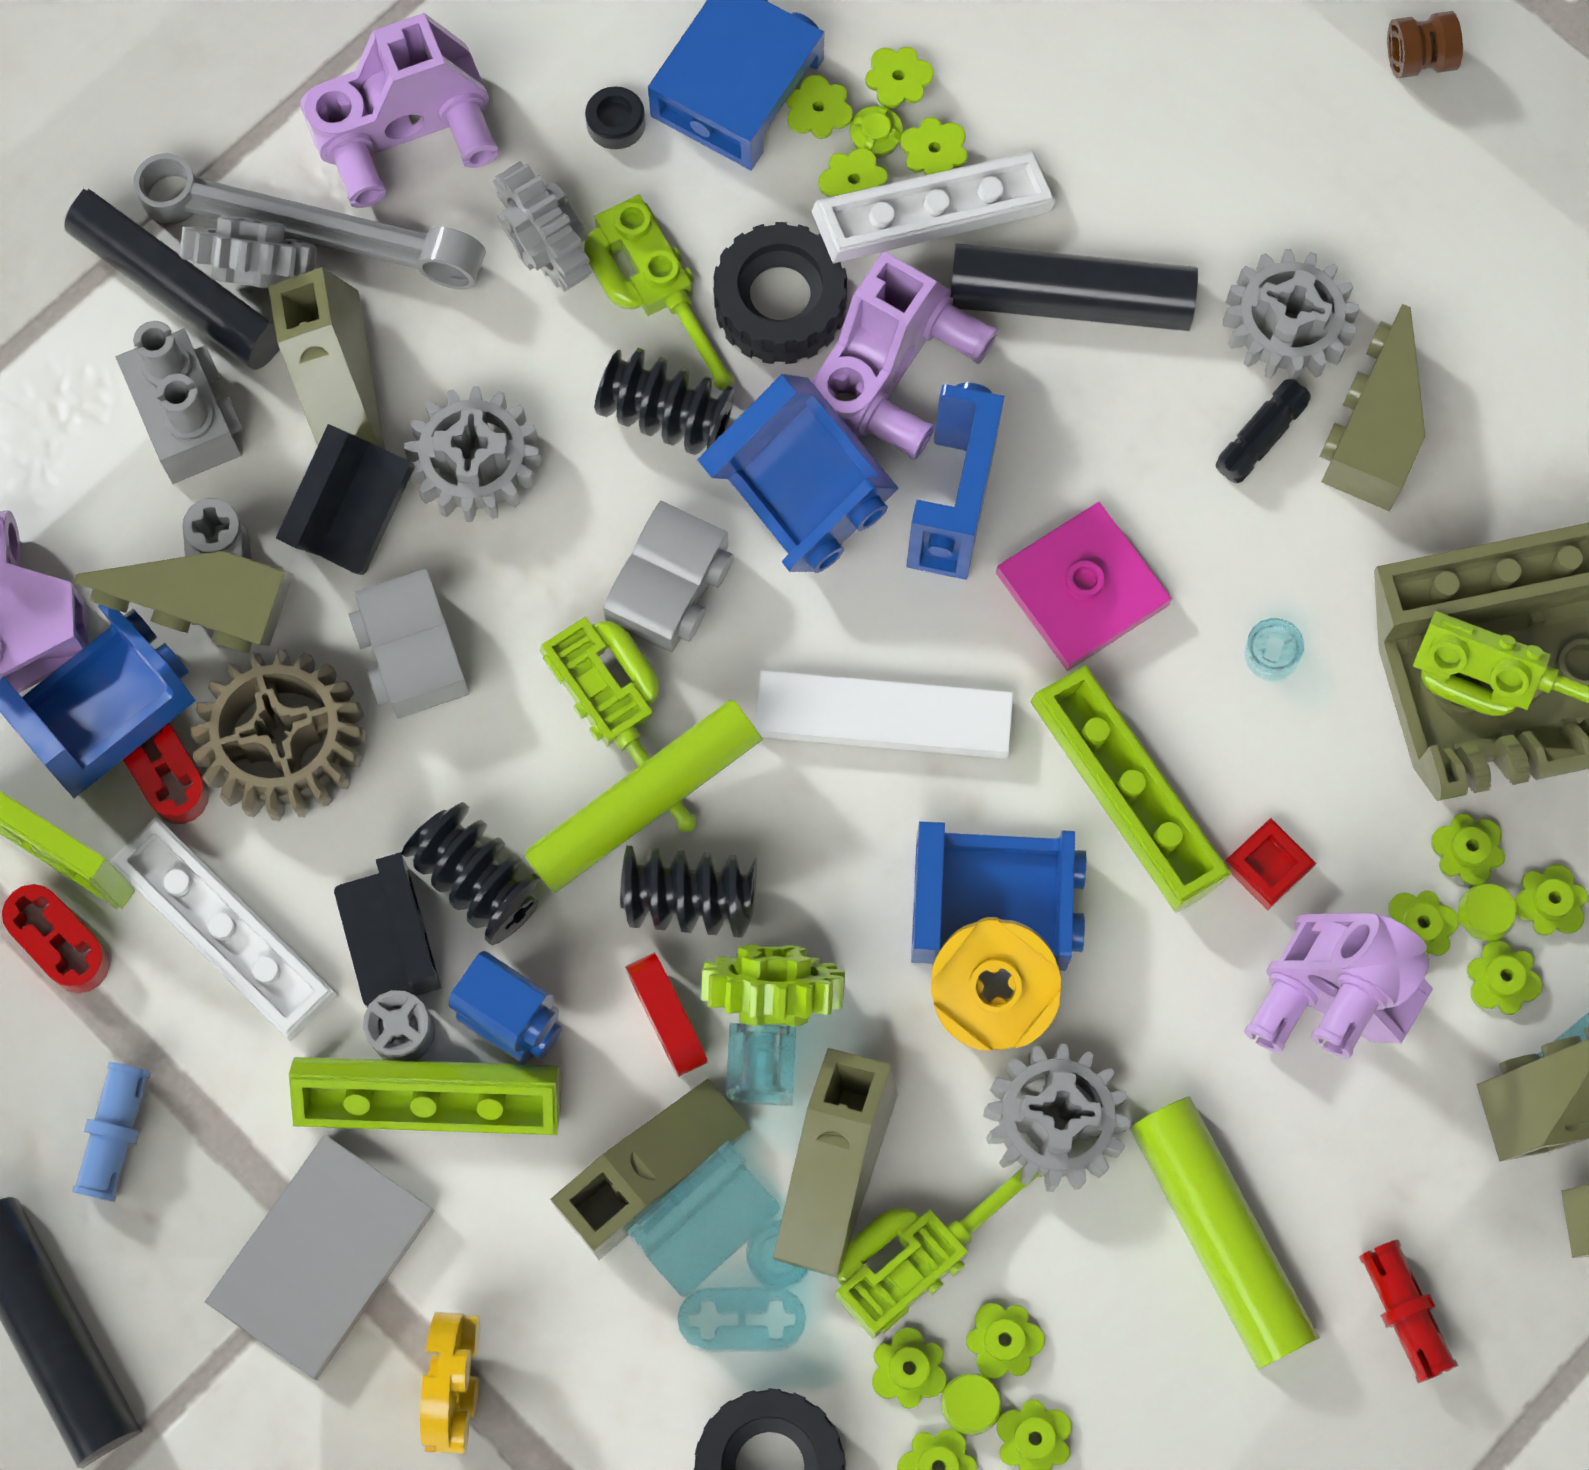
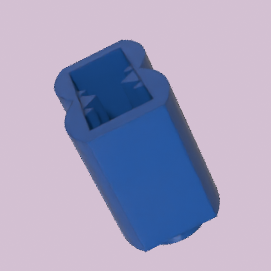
M487 951L478 953L449 997V1007L457 1012L456 1019L458 1022L522 1064L528 1063L533 1056L542 1060L552 1049L562 1031V1026L556 1023L559 1009L553 1005L554 996Z

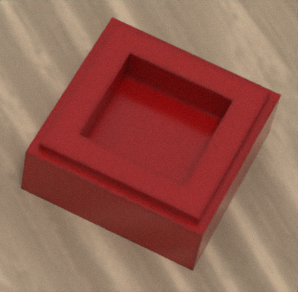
M1272 818L1266 821L1224 862L1232 875L1267 911L1317 864Z

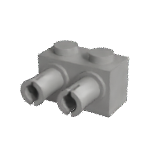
M149 321L139 326L134 333L133 343L137 348L117 355L115 358L159 461L172 484H175L240 457L241 454L232 435L243 431V428L229 397L227 396L220 400H217L210 383L221 378L207 346L204 345L194 349L185 328L171 333L172 330L167 324L161 321Z

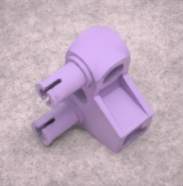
M426 13L373 30L356 71L314 86L301 99L300 107L319 156L324 162L337 166L352 207L365 208L381 201L386 195L384 184L380 181L371 154L450 127L465 167L478 168L485 166L499 155L498 146L491 136L482 113L488 104L489 96L468 46ZM408 115H419L421 118L412 126Z
M885 251L881 253L853 294L838 343L819 369L812 383L857 438L865 437L871 433L915 460L922 453L931 438L934 425L921 420L890 402L889 397L926 341H931L935 337L979 364L992 347L998 329L986 325L953 306V298L950 297L951 290ZM850 393L855 395L856 399L840 401L835 399V395Z
M7 510L0 511V679L5 677L14 689L20 693L43 681L88 645L86 602L72 582L22 567L21 544L17 523L13 513Z
M1338 913L1298 915L1293 927L1296 932L1279 960L1271 961L1266 969L1272 987L1253 1020L1246 1026L1244 1033L1247 1037L1255 1039L1258 1035L1260 1037H1258L1255 1043L1269 1051L1282 1053L1285 1048L1284 1044L1305 1008L1310 1006L1325 1014L1318 1027L1313 1030L1311 1038L1317 1044H1322L1323 1040H1326L1322 1048L1336 1056L1346 1059L1350 1058L1360 1036L1370 1042L1402 1044L1433 989L1425 980L1429 967V958L1427 953H1425L1427 945L1423 939L1405 925L1381 914Z

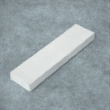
M1034 151L817 200L812 209V214L832 262L838 263L1049 213L1056 200Z
M761 670L755 728L762 738L1007 759L1010 743L1013 692Z
M157 817L109 861L289 1041L300 1033L337 996L325 981Z

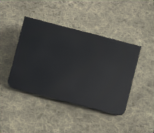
M328 424L276 539L296 549L318 555L352 573L364 575L370 566L412 475L414 464L357 435Z
M401 852L375 859L379 871L378 874L337 885L334 889L362 1000L367 1008L379 995L389 991H406L418 996L442 989L410 870Z

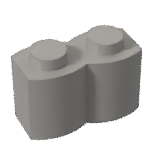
M660 500L644 526L632 554L624 564L603 606L605 621L614 622L622 626L626 631L670 652L674 651L681 638L690 642L696 634L705 614V607L698 605L700 599L709 585L716 588L720 587L732 564L734 554L727 551L728 532Z
M427 568L354 592L360 610L348 615L360 649L370 646L373 648L378 666L367 669V673L379 705L391 702L397 719L470 695Z

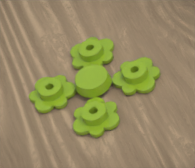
M902 47L896 52L891 48H880L873 53L871 57L872 69L865 76V84L869 89L877 91V100L882 106L866 107L856 113L853 118L852 109L845 102L847 99L846 88L840 84L829 85L827 79L820 75L806 77L801 83V90L794 89L786 100L788 108L791 109L787 116L788 126L795 133L806 134L812 132L814 137L826 139L832 134V129H842L850 124V136L856 149L850 152L848 156L843 153H835L830 157L829 169L822 172L818 180V187L823 195L834 197L885 185L888 180V174L884 168L876 166V158H882L891 154L899 142L902 150L907 154L906 166L914 173L923 171L926 176L952 170L953 167H961L966 163L967 151L962 147L965 143L966 134L959 124L949 122L941 125L938 119L928 117L921 122L920 128L912 127L903 132L900 118L889 109L899 107L904 101L911 104L920 102L924 96L923 88L930 85L933 80V67L927 61L917 59L918 55L915 49Z
M1458 814L1452 819L1450 826L1438 828L1431 837L1432 849L1437 855L1442 857L1439 862L1440 871L1448 877H1454L1459 874V877L1465 884L1473 886L1461 897L1458 905V915L1451 907L1439 905V897L1429 890L1422 891L1417 897L1410 893L1395 895L1389 902L1388 912L1393 920L1405 925L1423 939L1427 945L1425 951L1427 955L1442 956L1448 952L1451 945L1448 937L1458 929L1459 921L1471 936L1480 940L1491 941L1482 949L1481 958L1473 959L1467 966L1468 977L1475 981L1470 990L1471 999L1475 1005L1482 1009H1493L1498 1006L1502 1013L1514 1015L1521 1009L1522 1002H1531L1540 995L1542 982L1540 977L1531 971L1534 960L1530 953L1524 950L1513 952L1506 942L1498 939L1511 931L1516 915L1524 921H1533L1534 931L1541 936H1549L1555 930L1563 934L1577 932L1584 923V914L1581 907L1586 904L1588 893L1582 886L1573 885L1574 878L1571 871L1559 864L1547 867L1542 874L1538 871L1527 872L1521 880L1523 891L1519 892L1514 899L1503 887L1495 884H1484L1490 878L1491 869L1499 868L1505 861L1504 851L1497 846L1501 841V830L1492 820L1480 819L1474 822L1473 818L1468 814ZM1466 844H1471L1475 851L1468 850ZM1549 896H1553L1557 904L1552 903L1549 900ZM1418 920L1424 921L1426 928L1420 927ZM1501 973L1507 974L1509 981H1504L1501 978Z
M988 1303L979 1308L975 1315L977 1329L968 1333L966 1346L972 1353L978 1354L976 1364L981 1374L964 1373L953 1378L947 1385L946 1375L942 1368L938 1366L943 1360L942 1348L932 1342L925 1344L922 1334L916 1329H900L893 1336L891 1344H880L875 1349L873 1358L879 1368L873 1374L872 1386L876 1394L885 1399L897 1397L903 1407L911 1409L919 1405L922 1396L934 1398L943 1392L941 1398L942 1413L947 1423L953 1428L942 1430L935 1437L928 1432H920L915 1435L912 1440L913 1451L905 1453L900 1458L897 1470H932V1465L935 1461L942 1462L945 1470H977L975 1460L971 1456L965 1455L966 1442L960 1433L966 1435L982 1434L991 1429L995 1424L999 1438L1005 1442L999 1452L1000 1459L1004 1464L1008 1466L1018 1465L1019 1470H1052V1464L1062 1465L1068 1461L1070 1448L1064 1441L1070 1435L1071 1421L1063 1411L1058 1409L1045 1411V1407L1040 1401L1031 1399L1022 1405L1021 1412L1009 1410L1000 1416L1002 1410L1001 1395L996 1385L990 1379H998L1005 1375L1007 1371L1014 1376L1025 1375L1031 1366L1029 1357L1039 1354L1045 1343L1042 1330L1038 1326L1028 1323L1029 1315L1023 1306L1012 1305L1005 1311L1002 1306L996 1303ZM1005 1334L1009 1336L1011 1340L1009 1346H1002L999 1343L1000 1335ZM910 1362L914 1364L915 1373L911 1375L906 1374L903 1371L905 1363ZM1035 1432L1039 1434L1041 1440L1038 1445L1030 1443V1433Z

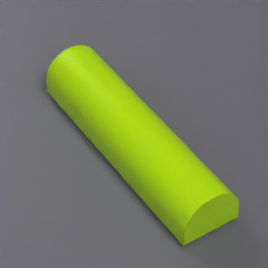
M1086 665L1034 694L1030 702L1175 913L1191 906L1211 893L1232 874Z
M728 700L525 850L527 854L524 856L545 884L554 893H557L764 739L735 700Z
M294 1057L288 1074L293 1126L558 1135L561 1110V1067L557 1065Z
M1188 1096L1177 1100L1135 1123L1130 1130L1257 1370L1319 1339L1318 1333L1191 1097Z

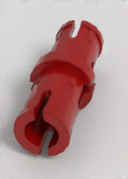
M1397 1239L1375 1247V1252L1367 1251L1359 1256L1361 1263H1364L1386 1312L1380 1315L1386 1328L1394 1327L1416 1374L1417 1383H1422L1459 1365L1456 1359H1453L1432 1315L1431 1310L1436 1305L1430 1294L1423 1295L1401 1249L1402 1245Z

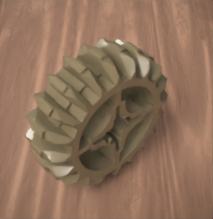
M278 648L274 655L273 664L266 665L261 654L253 652L250 659L253 669L243 673L239 666L229 663L227 671L233 681L227 686L218 681H210L208 689L216 698V702L197 703L196 712L206 722L191 727L192 738L196 743L202 744L201 747L193 752V758L199 767L208 768L203 775V780L210 789L222 787L220 798L227 806H233L242 800V810L247 816L254 818L266 803V809L270 818L274 821H280L284 815L285 805L291 804L297 816L305 818L308 813L305 800L315 796L319 804L329 806L331 799L325 788L330 783L338 788L348 789L350 781L341 767L354 768L361 765L362 758L359 752L352 747L366 742L367 735L364 728L355 724L364 717V712L360 703L349 702L354 694L349 682L339 681L335 683L337 673L330 664L326 663L315 670L313 657L304 652L292 666L287 651ZM295 693L304 695L315 700L323 707L312 711L309 710L308 706L301 708L285 707L281 704L278 694ZM256 702L257 709L252 719L242 726L235 727L241 715ZM274 713L282 726H285L287 731H284L287 738L281 741L285 752L284 757L276 744H273L271 739H274L271 732L276 729L273 718ZM327 734L318 755L301 769L303 753L310 746L322 742V735ZM247 758L251 763L258 761L273 762L279 770L280 777H257L239 769L234 765V762Z

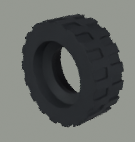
M775 222V225L770 226L761 224L753 227L752 231L746 234L742 232L735 237L734 243L729 248L725 247L720 255L719 267L715 266L713 276L716 320L719 328L724 329L725 338L732 346H738L742 354L751 359L753 356L762 359V363L774 364V362H785V365L797 363L798 359L804 357L809 359L817 355L819 349L823 346L828 347L834 340L836 330H840L844 322V313L847 305L846 268H842L841 262H832L820 233L816 235L809 231V227L798 224V227L787 225V222ZM776 267L790 268L800 273L806 279L810 287V300L805 309L795 317L784 320L771 319L761 314L754 307L750 297L751 286L754 280L768 269Z
M768 1388V1390L763 1391L752 1390L742 1393V1396L732 1401L729 1400L720 1407V1410L712 1418L710 1417L703 1428L704 1431L699 1442H697L694 1454V1470H736L737 1456L743 1445L752 1437L767 1432L782 1434L797 1445L803 1457L804 1470H845L846 1461L840 1435L835 1425L833 1426L826 1416L827 1414L819 1406H815L806 1400V1397L795 1392L793 1394L781 1391V1389Z

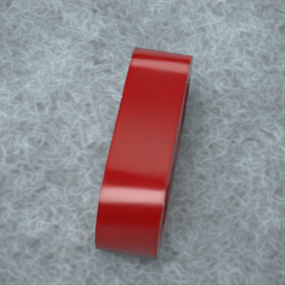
M168 723L154 734H158L154 741L162 755L161 758L152 762L146 752L141 747H138L124 758L123 761L147 802L161 819L171 824H185L194 821L204 812L208 804L209 791L203 777L175 730ZM171 771L182 786L192 784L185 790L188 800L179 806L171 799L163 801L170 794L161 777Z
M30 884L19 887L9 895L2 909L4 926L9 934L53 981L66 991L74 993L89 992L103 982L110 967L108 952L103 944L54 892L45 886ZM31 903L38 908H43L49 903L42 913L55 929L47 936L32 924L21 928L28 920L23 910ZM65 941L81 954L91 949L85 956L86 963L90 967L83 974L80 975L73 969L63 974L68 968L69 963L57 948Z
M655 952L625 966L633 988L676 1075L680 1077L707 1064L708 1060L701 1043Z

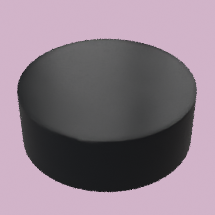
M618 86L607 87L596 92L586 105L585 118L587 130L590 137L598 145L607 149H624L636 143L642 136L645 129L644 106L641 99L633 91Z

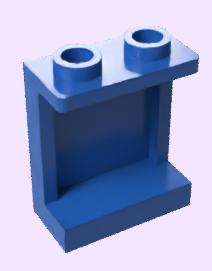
M707 0L648 85L650 117L752 171L764 153V133L807 69L811 67L817 70L824 61L825 32L819 29L816 23L809 17L797 12L790 14L771 4L768 0Z
M781 374L697 459L711 478L728 479L788 553L782 560V563L789 572L819 573L833 565L844 552L841 544L856 530L863 531L875 524L888 509L885 502L899 489L808 377Z
M969 382L960 383L956 386L942 385L934 443L940 446L966 451V457L955 507L916 500L911 523L906 568L964 580L968 578L1005 397L993 394L990 389L983 385Z
M98 605V608L109 620L110 627L23 697L20 696L5 677L0 679V713L74 799L196 701L180 680L189 673L188 669L166 643H163L156 650L150 645V643L157 639V636L133 608L123 615L118 610Z
M919 821L916 836L911 963L933 964L944 942L958 929L986 917H997L1002 920L1017 921L1036 931L1053 950L1059 970L1066 971L1072 958V952L1083 951L1085 934L1084 913H1073L1074 889H1084L1086 879V851L1075 850V831L1062 830L1059 838L945 833V823Z

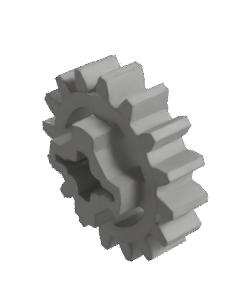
M521 161L496 175V179L493 180L498 189L496 194L506 207L504 211L497 214V218L501 228L508 235L524 265L529 270L533 268L539 270L541 268L545 276H550L555 287H561L564 292L588 278V275L592 273L587 264L590 261L580 247L582 242L588 239V235L584 225L570 206L563 190L556 183L552 185L547 183L545 185L539 175L535 177L531 167L528 164L523 165Z
M221 215L217 220V228L204 226V228L196 226L182 227L179 256L181 259L191 260L193 263L212 265L211 279L269 288L268 286L279 282V275L293 277L313 271L317 247L314 244L303 243L300 240L284 239L285 224L232 215Z
M1285 249L1281 262L1277 264L1265 253L1260 256L1256 271L1244 266L1237 280L1238 285H1231L1225 302L1230 307L1226 309L1223 326L1236 329L1232 332L1228 344L1231 349L1247 347L1248 352L1243 363L1247 367L1259 360L1265 362V377L1269 379L1276 374L1278 368L1286 369L1288 378L1296 381L1304 367H1307L1315 378L1321 376L1326 366V360L1337 365L1346 350L1344 346H1350L1356 334L1357 327L1352 325V323L1355 322L1360 308L1358 304L1346 302L1353 290L1352 283L1345 282L1336 285L1333 279L1338 266L1332 264L1323 271L1315 267L1317 262V254L1310 252L1304 263L1295 262L1292 250ZM1285 313H1292L1297 317L1296 319L1290 318L1286 316Z
M473 386L469 400L462 401L453 389L447 391L449 405L441 409L437 404L429 401L425 406L430 420L428 422L412 420L410 423L413 436L418 440L404 443L407 460L412 461L414 464V470L410 477L411 483H421L418 491L421 500L425 504L439 497L438 506L442 516L448 517L457 506L463 509L466 522H473L476 510L484 507L492 519L498 518V502L505 500L508 504L517 507L520 504L516 490L517 486L533 488L535 485L533 472L528 468L541 465L539 448L533 446L538 442L535 425H524L527 419L525 410L520 404L506 411L505 395L500 391L488 402L483 401L480 387ZM488 423L499 427L505 433H494L489 428ZM477 438L480 449L476 450L475 458L471 459V468L468 471L465 459H469L471 450L475 447V439ZM434 468H439L441 475H452L458 481L457 486L445 481Z
M1060 1044L1055 1051L1053 1059H1047L1042 1048L1036 1046L1029 1053L1028 1067L1016 1057L1009 1061L1005 1069L1012 1081L996 1077L990 1091L1002 1101L988 1103L984 1109L983 1117L999 1122V1125L989 1132L986 1139L988 1144H1005L1007 1151L999 1162L1003 1168L1012 1165L1016 1161L1024 1166L1021 1172V1183L1027 1185L1037 1173L1044 1175L1047 1192H1054L1064 1176L1067 1177L1069 1184L1074 1190L1081 1189L1086 1183L1085 1169L1098 1178L1108 1171L1109 1165L1102 1154L1117 1158L1123 1152L1125 1145L1113 1134L1126 1132L1131 1126V1119L1124 1115L1116 1114L1115 1110L1127 1100L1128 1096L1126 1091L1110 1092L1106 1085L1115 1073L1111 1068L1102 1070L1098 1074L1090 1069L1093 1062V1053L1087 1051L1078 1062L1069 1060L1067 1044ZM1046 1077L1043 1090L1038 1096L1025 1095L1023 1099L1017 1098L1019 1092L1026 1085ZM1075 1084L1082 1087L1092 1098L1093 1102H1089ZM1051 1106L1059 1107L1060 1118L1069 1120L1063 1130L1054 1128V1118L1045 1115ZM1020 1133H1026L1038 1147V1153L1026 1144ZM1097 1137L1094 1145L1080 1156L1068 1159L1073 1141Z

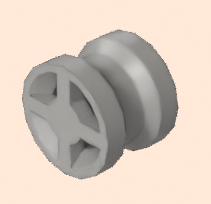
M406 991L386 992L374 999L364 1014L363 1030L367 1041L382 1059L417 1061L430 1050L434 1041L435 1026L430 1013L417 996ZM394 1037H407L402 1039H395L392 1043H390Z

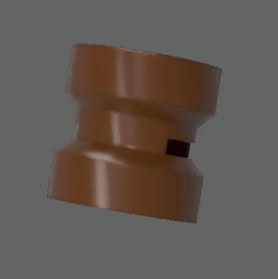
M1453 11L1431 14L1426 21L1418 22L1413 17L1392 19L1390 21L1387 32V48L1390 67L1396 78L1418 76L1421 70L1426 68H1432L1437 73L1459 69L1463 57V40L1460 22Z

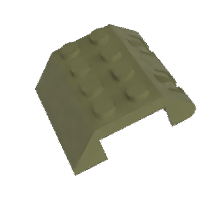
M1589 522L1390 563L1375 568L1379 653L1412 766L1437 801L1467 795L1468 788L1473 793L1490 790L1492 780L1490 767L1487 762L1491 761L1497 765L1512 785L1529 782L1530 775L1535 780L1589 769L1588 703L1552 689L1550 693L1537 689L1528 710L1516 707L1513 712L1504 716H1490L1433 694L1423 683L1421 669L1413 667L1414 660L1435 611H1438L1498 635H1509L1517 642L1527 646H1538L1543 652L1551 654L1548 666L1558 669V675L1589 686ZM1461 673L1453 674L1456 677L1493 690L1490 684Z

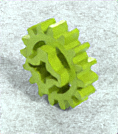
M744 945L738 948L736 958L718 956L716 957V962H704L701 977V1000L708 1001L707 1006L710 1008L725 1007V1013H739V1022L747 1025L776 1024L792 1027L802 1026L808 1023L811 1013L830 1015L832 1014V1009L843 1008L845 970H838L837 964H820L819 958L806 957L807 949L799 946Z

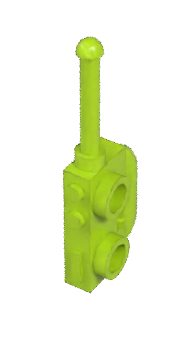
M638 194L595 215L596 228L589 233L588 239L585 240L584 252L589 258L590 262L588 264L608 298L615 305L623 309L632 310L642 306L647 317L668 307L671 314L678 315L714 377V385L722 391L727 386L732 387L734 384L733 374L727 372L690 308L692 301L689 296L693 294L691 283L694 281L693 275L689 268L683 269L679 261L682 260L678 249L670 247L661 231V226L648 204ZM621 250L624 251L636 272V275L630 277V282H626L611 254Z
M1435 611L1413 663V667L1421 669V678L1430 692L1443 699L1490 716H1504L1513 712L1516 707L1528 710L1537 689L1546 693H1550L1552 689L1589 704V686L1558 675V669L1548 666L1551 654L1543 652L1540 647L1535 645L1527 646L1517 642L1509 635H1498L1438 611ZM1461 673L1490 684L1493 690L1456 677L1453 674Z
M585 616L541 644L540 653L543 655L542 659L558 682L564 685L576 702L573 708L581 719L586 717L592 725L589 731L596 741L602 739L606 747L615 742L621 751L627 750L638 767L649 760L651 757L639 742L642 736L636 728L652 717L653 711L650 706L657 699L660 690L659 679L654 668L629 633L622 626L611 621H600L591 625ZM608 648L632 680L631 683L622 689L599 658ZM682 801L669 809L678 823L676 827L679 830L690 832L696 828L697 818L695 814L691 815Z
M1024 1166L960 1222L954 1220L946 1227L930 1209L920 1216L912 1209L898 1207L880 1214L850 1240L839 1277L837 1278L841 1287L836 1290L835 1297L872 1339L881 1332L883 1334L909 1312L908 1308L925 1293L929 1292L931 1295H934L944 1285L941 1279L949 1272L954 1277L965 1267L962 1261L968 1254L965 1246L972 1241L970 1235L1027 1186L1020 1182ZM1036 1173V1175L1033 1177L1031 1181H1033L1037 1176L1042 1177L1043 1175ZM896 1236L900 1237L899 1242L905 1249L879 1272L874 1274L867 1265L863 1266Z

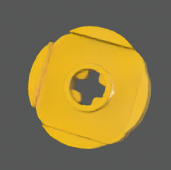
M986 917L978 922L963 926L944 942L932 966L930 992L939 1021L955 1039L977 1050H1005L1011 1047L1015 1049L1036 1040L1054 1020L1060 1006L1061 973L1053 950L1036 931L1017 921ZM1001 968L1007 970L1011 974L1007 984L1013 990L1012 995L1008 999L1000 995L994 996L990 1001L984 999L980 995L984 988V983L978 978L980 974L986 969L994 974Z
M435 1312L432 1318L426 1352L439 1354H432L428 1375H423L420 1439L422 1446H425V1452L466 1453L470 1418L476 1417L479 1397V1377L470 1376L471 1357H477L479 1348V1316Z

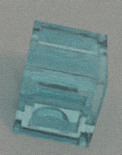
M730 1023L726 1095L729 1103L793 1106L796 1027L780 1025L752 1026L742 1023Z

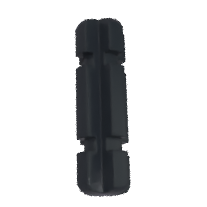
M1284 380L1273 392V397L1270 401H1266L1237 434V439L1234 442H1230L1218 456L1215 465L1216 469L1231 482H1243L1254 469L1255 463L1262 460L1287 431L1292 420H1296L1308 406L1311 394L1307 388L1301 386L1296 380Z

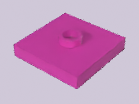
M1100 502L1092 505L1002 562L996 569L999 579L1067 671L1167 608L1172 600Z

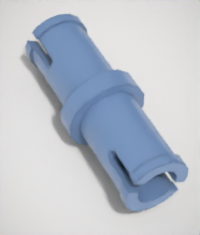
M109 1062L107 1066L108 1073L94 1120L87 1119L84 1132L89 1133L90 1136L77 1182L73 1186L72 1192L115 1202V1193L129 1144H137L140 1131L134 1130L147 1079H150L151 1072L121 1063Z

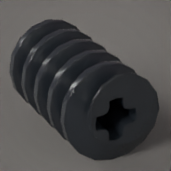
M637 348L627 361L621 359V350H617L612 355L597 390L594 404L596 414L608 417L617 410L616 417L618 423L630 427L639 419L641 433L648 436H653L662 428L661 436L663 442L672 446L680 442L684 437L685 451L693 455L700 453L706 446L708 449L724 433L731 416L735 388L727 386L719 397L715 399L711 397L712 378L705 376L693 390L688 387L690 369L682 367L674 378L670 380L666 378L668 360L660 357L648 371L644 369L645 350Z
M461 802L448 810L438 812L420 826L406 842L401 854L405 857L414 856L413 865L419 873L423 875L433 873L431 876L433 888L441 893L451 891L449 894V904L458 911L468 909L467 922L476 929L487 926L485 940L489 944L495 945L516 932L533 914L539 901L532 894L541 878L533 873L518 882L514 876L523 860L515 855L500 864L496 859L503 849L505 842L498 837L482 846L479 840L485 832L487 824L480 819L464 828L461 823L470 807L465 802Z
M626 845L621 874L620 908L625 910L627 922L631 928H640L648 911H650L655 929L665 931L674 913H676L681 932L691 933L699 916H702L707 934L717 935L725 918H728L733 937L743 938L753 915L757 858L755 857L747 875L741 874L736 855H729L722 871L715 872L711 854L704 852L696 869L689 870L685 851L678 850L670 867L667 868L663 867L659 848H652L645 864L638 865L633 846Z

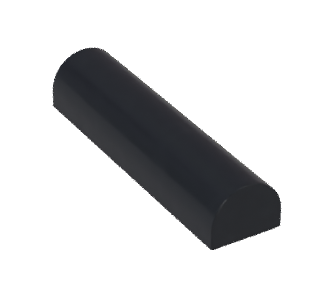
M83 188L67 212L64 223L67 234L249 368L257 370L264 367L280 351L275 325L218 282L211 279V277L188 260L181 259L177 252L95 192Z
M955 243L950 297L953 298L952 305L959 309L1190 331L1196 304L1198 267Z
M14 1197L0 1199V1321L76 1466L83 1469L143 1431L20 1201Z

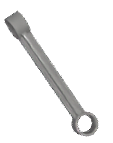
M170 153L157 154L146 159L136 170L133 179L134 190L149 217L159 223H180L190 218L193 214L217 220L221 215H232L285 224L284 236L416 268L429 280L452 289L468 290L474 287L486 254L485 247L477 239L456 229L435 227L430 229L428 234L196 178L190 165L183 158ZM178 176L187 180L182 193L172 200L157 202L148 198L151 188L163 178Z

